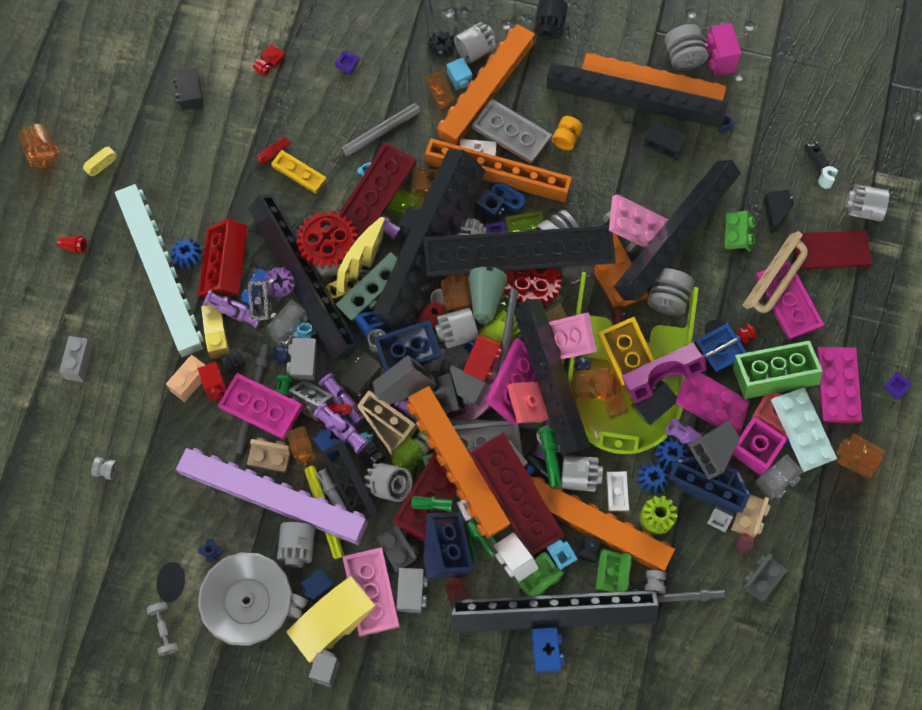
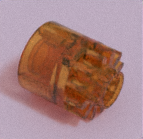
M32 124L20 131L18 140L31 167H48L54 163V160H58L57 156L60 153L46 125Z
M469 274L451 275L446 277V280H442L441 287L446 314L470 307L473 314Z
M853 433L849 440L844 438L839 446L837 454L840 455V458L837 462L851 471L870 479L878 468L885 449Z

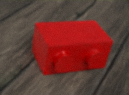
M479 333L462 372L482 381L485 380L486 376L490 377L494 370L492 362L494 359L498 360L502 349L499 348L501 342Z
M217 362L197 368L204 390L210 401L221 400L227 387Z

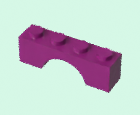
M690 343L621 377L626 390L636 404L653 396L655 384L664 377L683 375L691 378L707 369L703 356L694 343Z

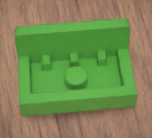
M748 210L726 213L725 248L727 250L746 248L748 252L753 250V245L755 244L753 229L756 227V220Z
M601 550L595 590L605 593L627 592L629 588V572L632 567V554H620L609 550Z
M542 552L534 559L539 568L520 582L513 577L527 596H542L545 593V589L550 585L556 584L560 580V576L563 575L562 570L556 567L545 552Z

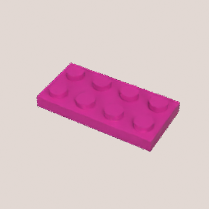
M790 260L784 262L764 292L767 301H769L791 268ZM766 270L756 273L755 278L757 282ZM796 273L772 308L788 341L821 329L824 326Z
M519 338L513 340L486 399V402L511 425L517 424L507 385L511 383L536 382L537 380L525 343Z
M818 347L816 349L817 359L823 370L819 384L821 423H861L862 411L856 348Z
M236 373L217 407L285 440L304 406Z
M699 373L691 378L684 376L675 404L716 427L730 421L738 436H740L750 401L706 375Z

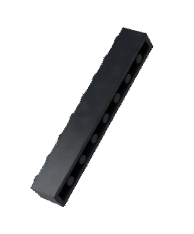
M541 299L526 300L517 304L515 316L562 456L591 447Z

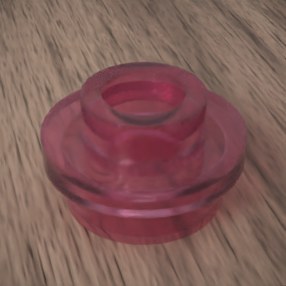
M743 533L737 538L736 547L740 553L750 552L753 547V537L747 533Z

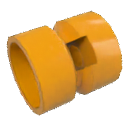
M571 116L562 117L558 129H556L552 136L553 144L563 150H572L583 129L582 123Z

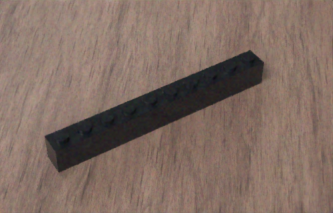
M551 62L547 75V89L722 128L728 105L727 101Z
M733 160L715 162L614 285V288L623 300H639L740 176L741 173Z
M258 195L248 208L250 214L280 267L291 271L295 279L293 290L332 360L347 359L359 347L356 339L312 262L308 264L307 258H302V252H299V246L296 242L298 238L274 195Z
M655 590L451 600L452 632L657 623L658 601Z

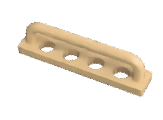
M797 231L789 235L743 303V307L746 309L754 307L761 313H767L774 307L807 257V247L800 241L803 236L802 233ZM796 246L800 250L799 256L767 304L762 305L758 301Z

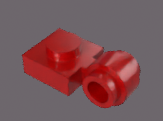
M270 44L261 54V60L257 59L253 68L258 74L266 76L271 70L270 66L276 68L286 57V54L278 47Z

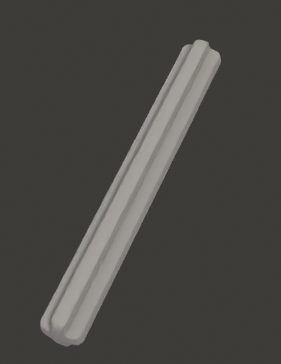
M414 103L342 147L346 156L353 154L420 113V107L417 103Z

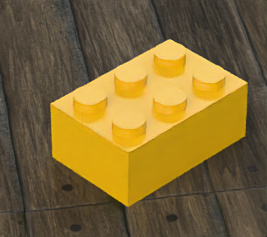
M635 317L602 330L597 334L621 387L625 386L621 376L654 361Z

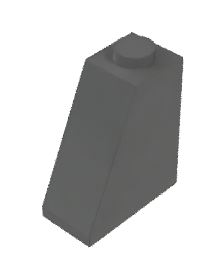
M406 356L372 382L376 398L380 401L383 400L387 404L406 399L428 386L431 389L437 387L432 372L410 356Z
M730 421L716 427L688 445L708 480L725 471L740 438Z

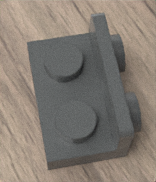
M306 380L301 381L288 390V398L304 406L301 413L315 421L319 420V418L313 416L316 409L322 403L329 405L333 402V395Z
M393 525V529L376 539L397 574L399 573V568H407L417 562L416 555H418V552L413 544L409 545L406 538H408L406 531Z
M770 553L766 557L762 555L755 564L758 566L755 572L750 571L744 578L746 583L743 588L762 603L787 571L771 558L773 555Z

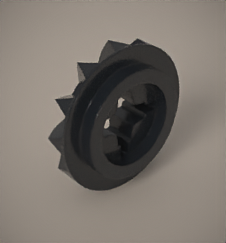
M441 30L439 33H433L428 41L429 51L438 57L449 56L456 48L454 36H451L449 32L444 33ZM439 40L445 41V46L439 45Z

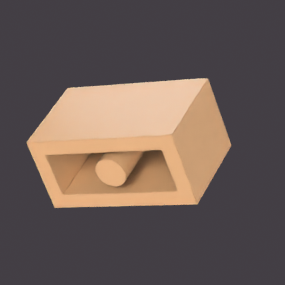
M191 355L166 383L167 387L173 394L185 402L202 383L197 368L205 364Z

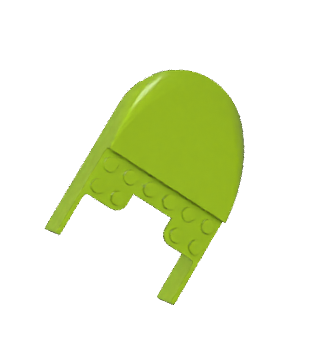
M582 272L580 278L576 315L581 314L586 272ZM694 287L690 294L687 325L685 328L657 325L652 329L650 341L646 343L654 360L692 343L698 296L697 287ZM589 315L597 352L571 357L569 359L567 376L588 440L594 446L616 454H634L653 448L667 438L666 427L668 423L674 418L679 421L683 408L675 404L652 425L646 424L630 406L634 402L631 401L626 387L620 386L597 336L598 332L612 326L611 321L605 317ZM581 357L589 358L592 362L591 369L586 374L578 376L573 367L575 362ZM670 375L664 377L661 381L666 382L675 395L678 396L684 376Z

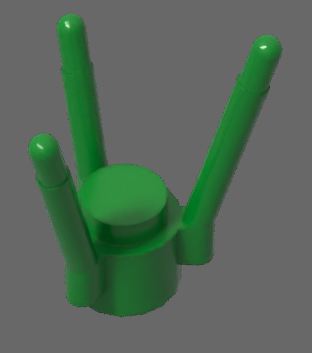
M476 519L465 525L467 530L466 536L474 562H477L478 559L472 537L474 540L480 539L490 557L494 556L485 538L477 529L476 525L478 523ZM494 536L489 538L494 544L498 543Z

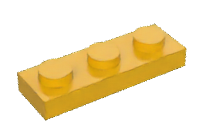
M283 150L271 163L273 168L315 194L318 193L327 181L325 176Z

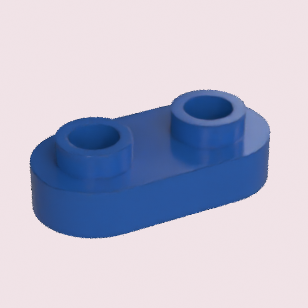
M504 183L493 185L491 192L495 195L497 193L503 194L498 197L505 200L504 207L514 212L524 208L525 197L523 194Z

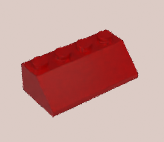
M229 218L207 228L198 290L199 297H206L209 290H212L214 294L221 297L231 298L238 295L240 291V278L243 271L242 263L245 255V241L247 239L246 225Z

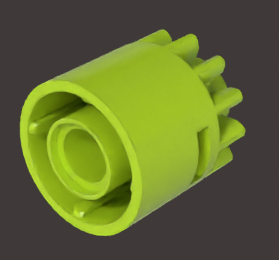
M504 310L478 331L501 342L499 348L502 346L507 312ZM515 315L509 348L513 340L522 338Z
M654 496L653 499L647 500L639 516V524L642 530L652 534L654 537L666 535L678 517L676 514L677 507L673 506V501L666 500L665 496H662V498Z

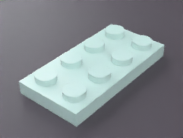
M805 387L771 399L803 472L837 459Z

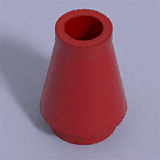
M82 236L59 237L57 245L59 248L80 254L86 251L87 240Z

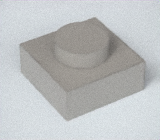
M715 505L707 524L726 532L734 513Z

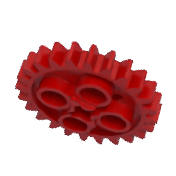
M324 210L323 215L316 212L315 218L309 215L310 221L304 220L305 227L299 226L302 233H297L299 239L296 242L299 246V252H302V258H307L308 264L313 261L314 267L320 264L321 269H324L325 265H328V268L331 269L332 264H335L338 268V262H343L346 254L358 239L356 227H352L353 222L352 220L348 221L347 216L341 218V212H338L335 216L333 210H331L330 214H327ZM326 225L330 226L329 229H322ZM339 236L345 237L343 240H337ZM312 239H318L316 243H310ZM326 250H333L330 254L324 253Z
M558 268L504 272L507 275V283L503 294H509V300L511 289L519 290L517 303L541 299L542 304L547 306V301L553 303V299L557 298L558 293H560L562 279H560L561 273H557Z

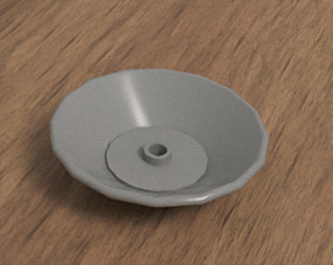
M238 553L223 558L208 571L200 586L198 608L203 624L214 637L230 645L250 646L267 640L282 627L290 611L292 591L287 575L275 561L259 553ZM250 598V603L244 604V600Z

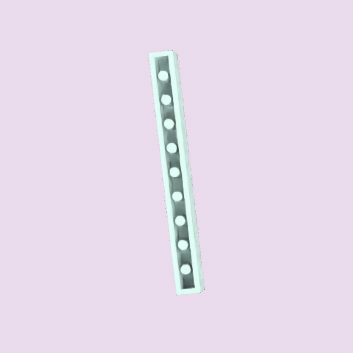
M136 184L116 191L115 195L181 357L202 350L201 342H204L201 332H196L194 326L197 325L194 315L190 316L188 310L191 309L187 298L184 300L182 298L183 288L180 283L175 281V278L178 277L174 267L170 268L168 262H171L170 256L167 251L164 252L162 249L165 244L161 235L157 236L155 232L158 231L155 220H150L149 216L152 215L149 205H144L143 200H146L142 189L138 190Z

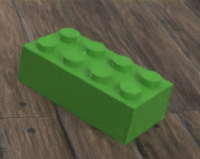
M810 341L735 355L733 370L744 399L819 385L823 373Z

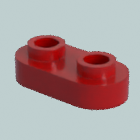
M439 302L429 303L422 311L417 324L430 320L432 328H434L438 324L437 317L445 314L443 305ZM433 308H437L439 310L437 315H433L431 313V310Z

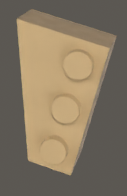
M368 391L357 407L390 454L396 459L417 431L418 426L383 400H378L372 392Z

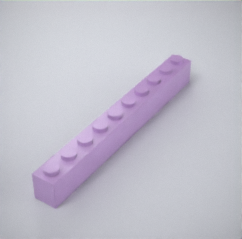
M185 449L176 468L181 475L298 522L313 525L316 529L356 545L360 544L368 525L367 520L364 518L365 515L356 511L353 513L347 512L345 507L338 504L332 506L321 497L314 499L306 491L292 490L293 487L288 484H276L274 479L267 476L263 478L256 476L257 473L250 469L243 471L232 462H228V464L221 462L222 459L217 456H205L204 452L199 449Z

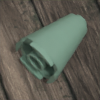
M479 267L470 271L469 285L473 316L481 324H487L493 320L507 283V275L496 268H493V271L486 270L487 267Z

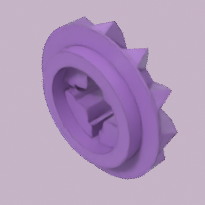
M275 267L268 271L264 279V285L271 295L284 297L294 289L295 279L291 271L286 270L284 267ZM277 276H279L281 280H285L282 284V289L278 283H274L277 281Z

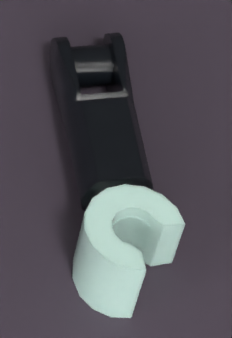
M814 141L813 144H805V152L811 158L818 172L821 173L818 179L820 186L825 189L831 188L838 170L830 166L818 141Z

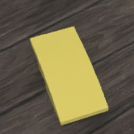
M380 217L368 227L350 248L338 269L336 291L344 293L350 278L358 280L363 266L371 268L383 239L385 218Z
M350 576L312 606L286 633L308 662L313 663L317 652L322 654L326 649H331L344 635H349L376 605L356 580Z

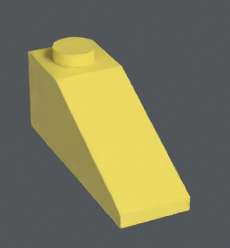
M209 305L201 306L207 350L211 359L220 358L224 354L228 355L230 350L223 314L218 312V309Z

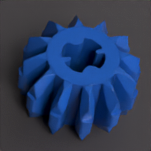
M184 237L182 242L176 240L177 246H171L172 253H170V256L174 259V264L176 266L179 265L182 269L185 266L191 269L192 264L197 266V261L202 260L201 254L203 250L200 248L199 242H194L191 237L188 241Z
M669 437L668 442L663 440L661 445L656 446L658 452L655 453V457L660 458L657 463H664L663 468L670 466L672 471L677 460L685 459L688 456L689 452L684 450L686 444L679 445V439L673 442L672 437ZM669 452H670V453H673V452H674V453H675V456H673V455H670V456H669L668 453H669Z
M652 461L649 462L648 466L643 464L642 470L637 472L639 478H637L636 482L641 483L639 489L643 490L646 488L647 495H649L650 491H653L654 496L658 494V491L663 493L665 487H668L670 484L667 481L670 474H664L667 468L660 469V462L657 463L656 467ZM652 476L656 477L654 482L650 480Z

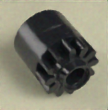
M539 0L534 24V32H537V36L548 40L559 39V36H563L568 4L564 0Z

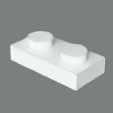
M627 471L607 472L608 512H628Z

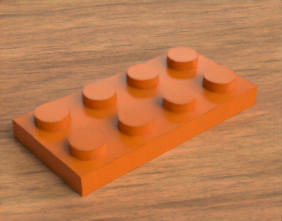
M614 233L613 241L616 263L591 265L590 267L615 313L648 299L649 294L646 291L639 300H623L614 288V285L632 265L621 242Z

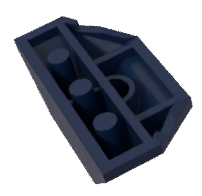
M695 456L677 460L668 478L684 493L714 507L718 505L732 512L743 513L750 497V493L738 470L726 466L722 474L708 480Z

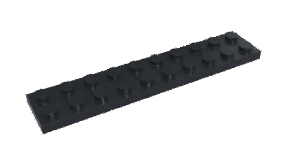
M609 225L423 238L426 277L470 274L471 270L479 267H487L486 270L493 271V268L507 272L616 263L613 232L609 231Z

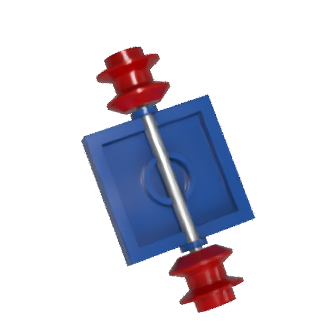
M727 323L695 340L694 344L703 356L705 366L707 362L713 373L716 374L733 365L735 355L747 353L741 343L748 345L749 339L755 341L757 332L753 326L745 324L744 330L737 328V335H735Z

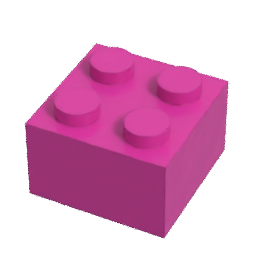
M728 23L712 26L709 34H707V42L705 44L709 55V68L713 70L714 76L734 73L741 56V50L733 25Z
M754 416L739 436L740 438L731 456L762 476L768 470L788 438Z

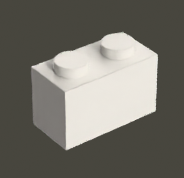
M514 532L494 545L497 551L495 557L501 565L505 563L504 569L510 578L514 576L520 582L539 569L531 554Z

